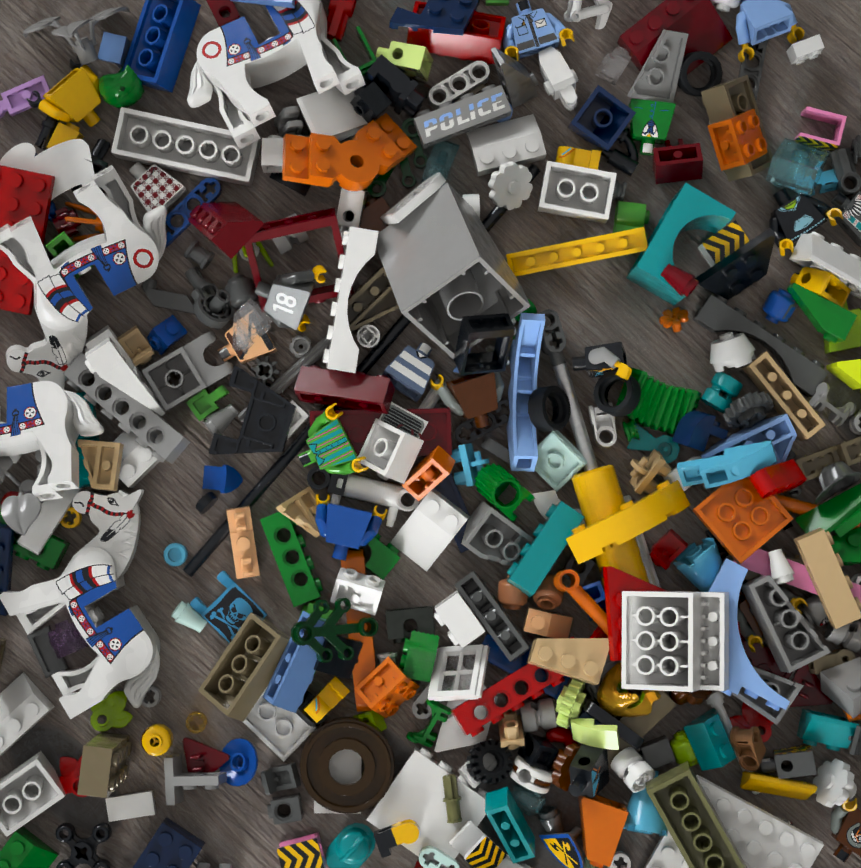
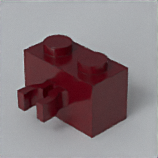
M681 138L678 139V145L671 146L670 141L665 140V147L653 148L655 183L663 184L702 179L703 157L700 143L683 145V139Z

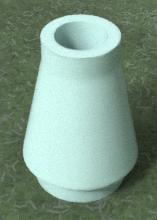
M181 601L171 614V617L175 619L174 622L196 630L199 633L207 623L188 602L184 603Z

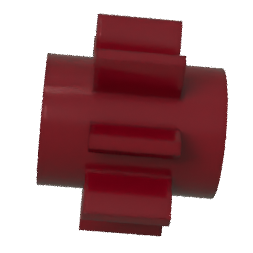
M63 207L55 211L57 216L52 221L59 234L63 231L69 236L79 233L76 227L80 226L81 223L65 221V217L79 218L74 209L69 211L68 208Z

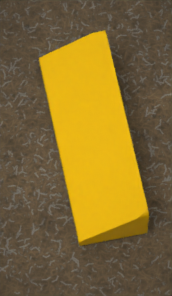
M749 771L742 772L741 789L800 800H807L817 791V786L809 782L788 778L778 779L777 776Z

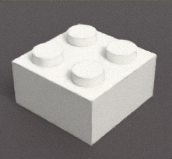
M820 34L792 44L786 52L791 65L795 63L799 65L808 58L810 60L817 58L825 47Z

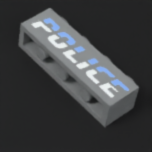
M495 84L484 87L479 94L468 93L461 96V100L452 103L447 101L440 104L437 110L430 112L429 109L417 113V117L414 118V125L423 149L510 116L512 110L502 85L496 87Z

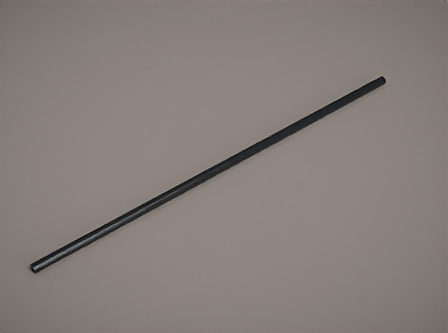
M531 164L528 168L532 174V179L529 183L540 173L539 168L534 164ZM497 205L482 221L487 232L491 230L508 209ZM402 314L357 366L356 371L367 374L411 321ZM324 405L320 411H325L329 405ZM310 422L236 508L250 506V509L307 444L306 440L309 438ZM228 519L222 523L185 566L183 571L192 577L230 533Z

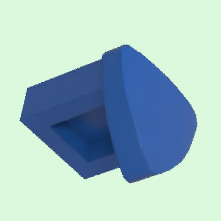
M222 465V467L204 466L202 489L220 490V493H229L243 482L239 472L229 465Z

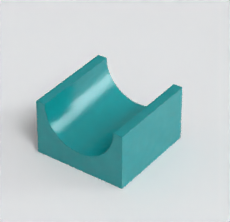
M685 183L672 198L648 239L646 251H642L626 278L669 304L676 305L686 296H680L661 276V273L669 263L675 266L673 246L677 235L694 229L706 230L716 234L733 219L736 212Z

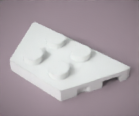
M456 675L454 676L451 691L454 690ZM460 675L458 690H470L472 675ZM495 696L494 698L495 704L497 702V696ZM467 700L447 701L446 706L452 710ZM479 705L474 710V715L477 719L481 720L486 716V710L483 706ZM452 713L450 715L446 714L448 719L446 722L441 723L434 751L441 752L472 746L486 741L491 721L483 725L484 731L472 737L471 734L464 735Z

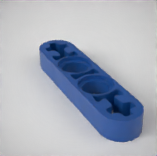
M209 177L202 180L166 216V224L175 232L173 235L170 232L166 233V247L191 225L188 221L191 217L188 202L191 199H198L202 205L203 203H213L220 196L222 188L215 178ZM207 184L211 186L216 184L214 187L216 192L214 194L211 192L207 193L204 197L208 200L204 202L197 193L200 191L203 195L207 191L205 187ZM175 215H181L184 218L183 225L177 228L173 227L171 224L172 218Z

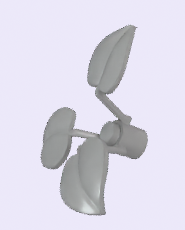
M127 7L109 8L89 19L75 21L65 26L59 24L60 16L50 17L29 26L23 31V35L26 38L30 32L38 31L47 26H55L57 29L51 31V34L65 37L73 51L77 53L81 65L98 59L94 45L97 44L94 26L100 20L118 11L129 13L130 11ZM87 23L90 26V40L88 37L80 38L77 30ZM73 35H74V37H75V39H76V41H74V42L72 41Z
M37 450L35 453V458L40 463L37 466V477L42 463L40 450ZM9 456L0 457V484L4 481L5 476H7L17 485L20 492L18 496H9L3 501L0 510L1 515L12 530L24 536L39 516L41 502L32 494V486L35 481L27 479L20 483L8 472L13 466L12 459Z

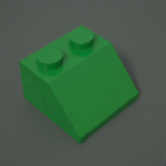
M22 826L15 831L0 851V868H49L59 854Z

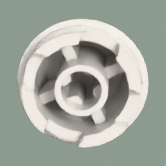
M727 332L719 335L720 339L711 342L710 364H713L715 372L724 371V366L726 368H738L756 359L754 354L756 349L744 333L733 334V332Z

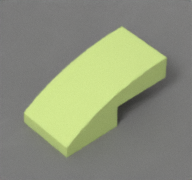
M571 718L573 740L592 747L619 750L618 725H595V718Z

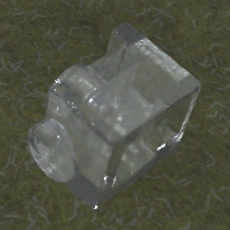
M617 46L612 54L609 52L606 54L601 63L604 67L599 65L595 75L615 86L632 57L628 55L627 50Z

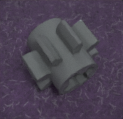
M269 355L265 357V361H262L259 357L256 358L258 365L251 367V370L256 372L254 378L262 379L264 385L268 378L275 382L276 378L273 375L281 372L275 366L279 361H269ZM269 365L271 368L268 371L269 374H263L261 372L264 369L263 366Z

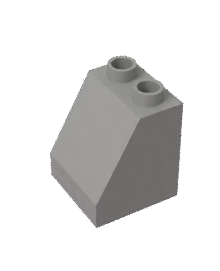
M448 182L399 223L389 224V226L378 233L376 249L401 313L453 359L463 316L508 313L512 320L530 307L522 286L476 212ZM483 339L471 340L469 349Z

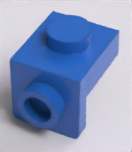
M171 315L155 326L147 336L150 346L158 351L160 355H163L170 346L186 336L188 332L176 317Z

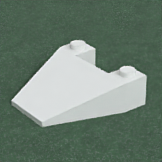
M109 325L86 339V348L84 350L87 360L84 363L92 374L97 372L99 377L158 415L162 416L165 414L164 407L139 368L132 363L131 358L120 345L117 336Z

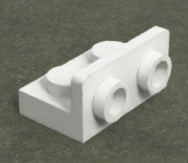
M340 568L330 602L335 603L339 598H347L351 603V609L375 616L386 581L375 575L359 573L352 568ZM342 601L340 605L345 606V603Z

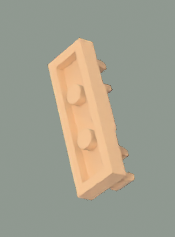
M250 506L226 509L236 578L260 576Z

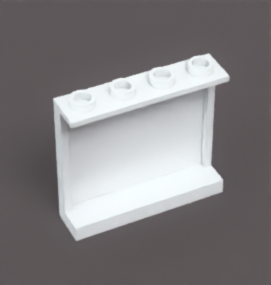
M415 746L413 753L392 781L387 793L371 809L366 820L378 829L404 820H414L419 826L418 839L414 843H402L401 845L418 857L423 847L433 846L455 859L459 852L449 842L468 821H471L478 827L486 815L485 800L486 793L488 792L482 788L478 790L473 789L461 775L459 777L456 775L458 794L461 796L459 802L462 821L447 823L446 803L443 802V798H445L443 776L454 774L451 772L453 768L442 760L438 763L432 758L433 754L426 748L422 747L419 749ZM433 852L429 855L424 854L425 862L428 863L431 860L438 864V861L434 859ZM441 864V867H443V868H449V867H446L445 865Z

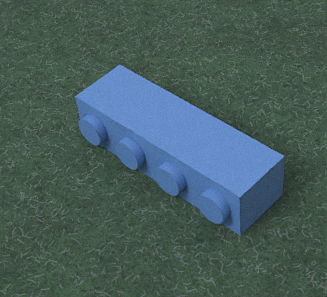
M303 611L298 622L306 621L311 613ZM320 617L314 627H321L326 619ZM301 629L300 637L302 638L304 635V631ZM322 636L314 637L321 645H323L325 639ZM290 637L263 698L274 706L296 713L298 707L303 702L304 694L309 684L313 681L316 671L314 670L317 661L316 653L308 645H297Z

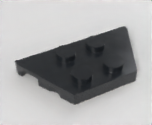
M770 228L697 276L695 279L699 281L698 284L727 300L740 294L744 289L767 274L776 236L775 232Z

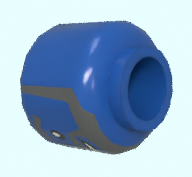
M779 288L778 291H771L762 305L763 311L767 313L765 318L775 324H778L779 321L788 322L797 308L796 301L788 291Z

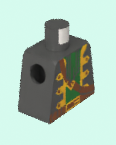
M807 744L773 750V758L762 759L761 762L763 773L777 771L778 779L817 775L812 747ZM785 760H788V761L791 762V763L788 764V765H783V764H782V762L785 761Z

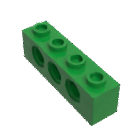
M0 511V522L6 524ZM52 534L44 546L45 549L42 554L36 555L20 546L15 540L13 550L17 551L16 556L24 560L31 558L37 561L36 565L49 571L50 568L57 569L70 543Z
M280 512L260 519L293 606L296 607L321 597L320 591L324 589L319 577L315 578L312 569H315L311 556L306 557L303 549L306 547V542L302 533L297 534L295 528L297 524ZM282 528L288 529L291 533V537L287 542L279 539L278 533ZM290 550L298 552L299 560L297 563H290L287 560V553ZM298 572H303L307 575L308 581L305 585H299L296 582L295 576Z

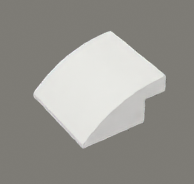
M622 591L621 689L680 692L729 690V592Z

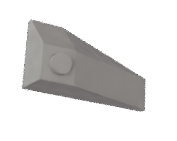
M481 501L468 519L461 544L480 558L511 566L514 562L518 564L522 558V555L519 554L527 542L531 544L534 539L491 506ZM559 557L557 558V560H556L555 563L553 564L552 568L555 566V564H556V563L558 562V560L560 559Z

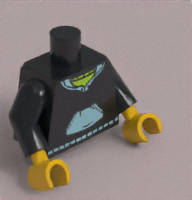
M783 188L773 195L780 207L770 213L769 228L776 234L774 243L779 247L780 255L785 256V248L794 252L793 243L799 240L801 234H808L827 222L826 218H829L832 226H836L837 223L834 217L843 219V215L840 209L831 208L824 202L809 195L805 196L801 193L791 199L786 189Z

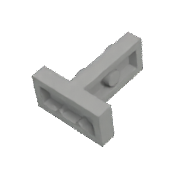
M172 754L164 758L166 805H176L184 801L183 790L196 789L197 786H205L207 790L218 789L219 785L227 782V772L182 773L181 754Z

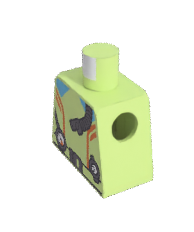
M391 41L389 49L378 47L376 59L382 54L408 77L428 81L433 58L426 47Z

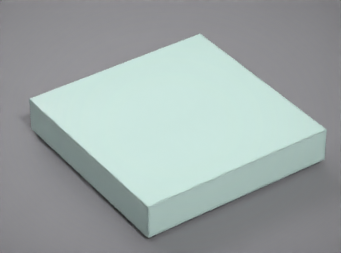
M558 430L551 431L537 445L538 459L535 471L556 492L588 463L580 451Z

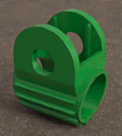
M493 463L492 465L487 464L484 468L481 467L480 472H477V477L474 478L476 480L474 484L477 487L476 490L512 522H515L517 518L513 511L525 498L529 502L535 499L516 478L499 464L495 465ZM511 485L517 491L516 496L510 503L503 504L497 498Z

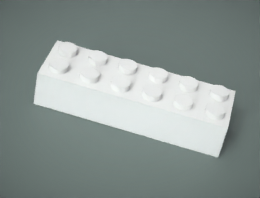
M121 107L111 153L116 158L140 162L151 166L155 164L165 169L252 187L261 140L259 139L239 149L230 130Z

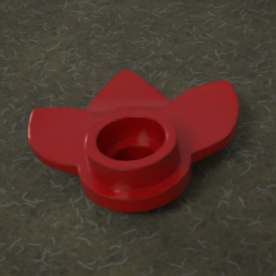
M743 702L742 715L729 718L732 727L738 726L740 729H750L752 726L761 727L764 729V734L761 735L763 743H765L772 735L771 726L774 723Z
M62 756L60 758L59 767L62 776L58 778L65 794L73 793L78 797H86L84 795H77L82 756L79 760L69 756Z

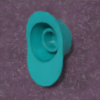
M353 823L346 826L331 842L326 851L327 865L330 868H360L375 848V838L372 830L362 823Z

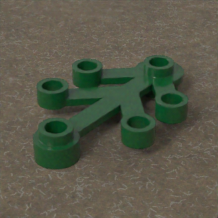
M414 117L407 118L400 128L417 146L414 151V165L418 169H423L427 166L428 160L423 153L417 131L413 134L408 131L410 126H415ZM408 157L400 162L403 175L402 184L405 188L411 189L415 186L416 179L411 173ZM421 157L424 158L425 163L418 165L416 160ZM395 167L372 181L370 186H368V193L371 197L381 198L385 195V184ZM407 177L413 179L411 185L405 184L404 180ZM378 185L382 190L380 193H374L373 187Z
M339 598L335 601V609L321 627L314 626L322 614L328 613L330 605L326 600H317L313 605L314 611L307 620L295 623L291 629L292 640L297 645H308L316 653V657L320 662H330L333 658V652L329 648H324L314 637L322 636L338 651V657L341 660H351L354 656L353 648L344 644L336 635L360 633L362 636L371 637L378 631V623L371 617L362 618L358 623L336 625L342 615L351 608V603L347 598ZM342 601L345 603L344 609L340 606ZM321 603L324 605L323 611L319 609ZM365 623L367 624V630H366V631L364 630V624H365ZM301 629L304 631V635L302 638L300 637ZM345 649L348 650V656H347V657L344 656V650H345ZM324 651H326L327 658L325 660L322 656Z

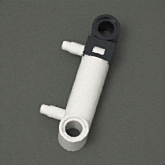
M318 466L312 468L307 474V482L311 488L322 490L328 487L327 492L332 493L330 501L332 504L339 505L341 496L389 507L386 518V526L393 527L398 510L412 511L419 504V501L415 499L412 506H404L401 502V497L409 492L399 485L354 474H329L325 469L320 470ZM318 471L323 472L326 477L325 482L321 485H317L313 481V476Z

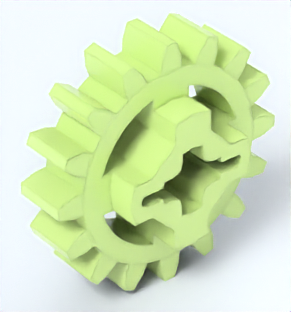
M572 678L569 686L564 685L556 702L555 712L559 713L556 718L557 725L567 729L571 724V718H579L587 696L583 692L585 682Z

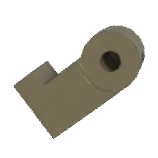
M835 649L832 653L809 663V673L820 674L821 671L856 659L855 655L848 649Z

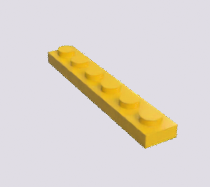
M644 226L506 254L510 269L516 277L646 251L648 241Z

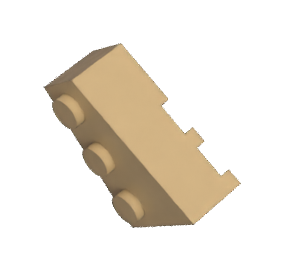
M537 638L533 640L526 663L591 685H598L609 652L608 638Z

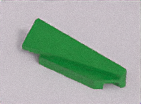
M861 483L798 516L795 519L797 524L805 534L822 528L825 532L829 531L831 533L833 531L841 538L861 523Z

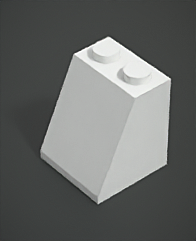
M334 86L320 94L314 92L297 98L298 106L310 133L334 136L340 142L355 135L357 131L368 123L365 119L355 112L353 105L350 103L356 97L354 94L356 90L344 95Z

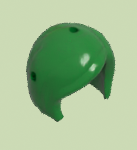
M126 65L123 72L122 67L118 73L106 74L99 80L101 96L106 103L115 108H128L141 99L144 93L140 79L129 65Z

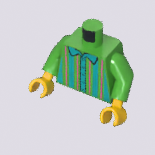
M333 403L315 419L308 431L309 438L306 442L310 449L298 455L303 467L317 462L320 470L325 469L329 474L347 475L354 472L360 473L368 470L369 467L363 468L361 466V460L366 459V457L358 458L338 418L343 412L335 413L333 408L337 403Z

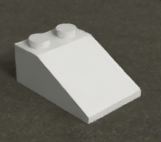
M433 488L390 543L427 572L470 516Z

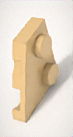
M78 439L77 444L78 447H81L84 456L83 463L89 473L88 479L91 488L117 491L124 444Z
M310 486L276 507L280 513L314 537L320 536L315 522L316 495Z

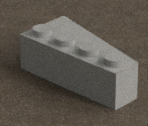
M760 575L742 584V591L781 672L791 673L831 653L828 647L820 641L816 632L804 621L800 612L792 606L787 596L770 575Z
M861 657L821 671V691L852 718L861 714Z
M753 666L769 687L790 701L787 709L784 710L780 707L779 711H776L765 704L767 702L766 699L760 696L754 699L743 693L744 687L740 689L738 695L734 693L732 695L778 725L804 685Z

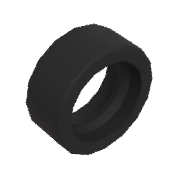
M695 51L688 53L683 57L677 85L681 91L688 95L702 97V91L721 83L723 74L721 63L717 57L709 52ZM696 60L705 61L711 71L709 82L701 88L693 87L687 79L688 67Z
M611 370L604 373L594 387L593 396L595 404L607 414L614 417H623L636 409L641 397L640 384L631 375L628 380H625L615 375L617 370ZM623 380L627 385L626 396L619 405L612 407L608 404V392L615 382Z
M539 387L530 395L528 414L535 428L544 432L556 431L564 428L569 422L571 414L568 396L560 387ZM547 397L553 407L552 420L549 419L546 412Z

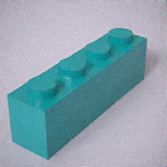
M562 501L557 505L552 504L545 514L548 517L544 524L539 523L532 534L535 536L531 544L527 542L519 553L522 555V558L518 564L514 562L507 571V574L510 575L507 582L517 587L529 597L534 595L567 545L566 538L573 534L571 530L578 527L584 519L583 515Z

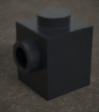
M374 81L368 86L364 85L354 92L356 97L350 102L355 112L362 116L367 123L377 118L392 104V101Z

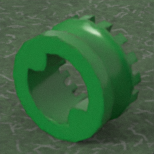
M630 419L629 423L622 422L628 442L632 438H640L638 429H635L637 426L634 420Z

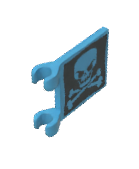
M221 571L217 579L227 589L209 607L198 597H195L190 602V606L230 643L251 612L263 618L267 616V613L225 571Z

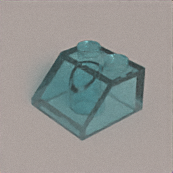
M785 138L772 156L766 181L771 182L777 187L792 189L798 194L811 195L817 186L830 152Z

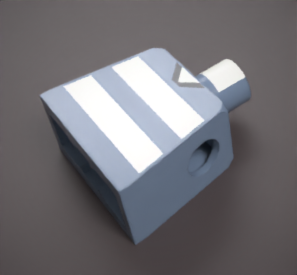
M420 343L416 350L411 346H406L382 373V375L391 379L395 389L415 402L423 395L435 366L434 361L428 358L432 351L431 347L426 343Z

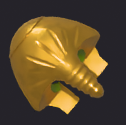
M622 662L617 663L606 673L597 692L599 706L614 716L638 717L649 715L653 702L660 699V693L658 690H643L639 698L637 694L629 693L628 689H621Z

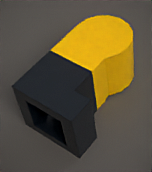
M410 819L374 831V838L382 858L391 855L392 847L402 843H414L419 837V826L414 820Z

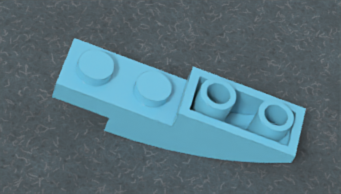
M770 440L725 448L724 455L677 463V471L683 487L704 483L705 488L708 489L751 476L758 470L777 462V457Z

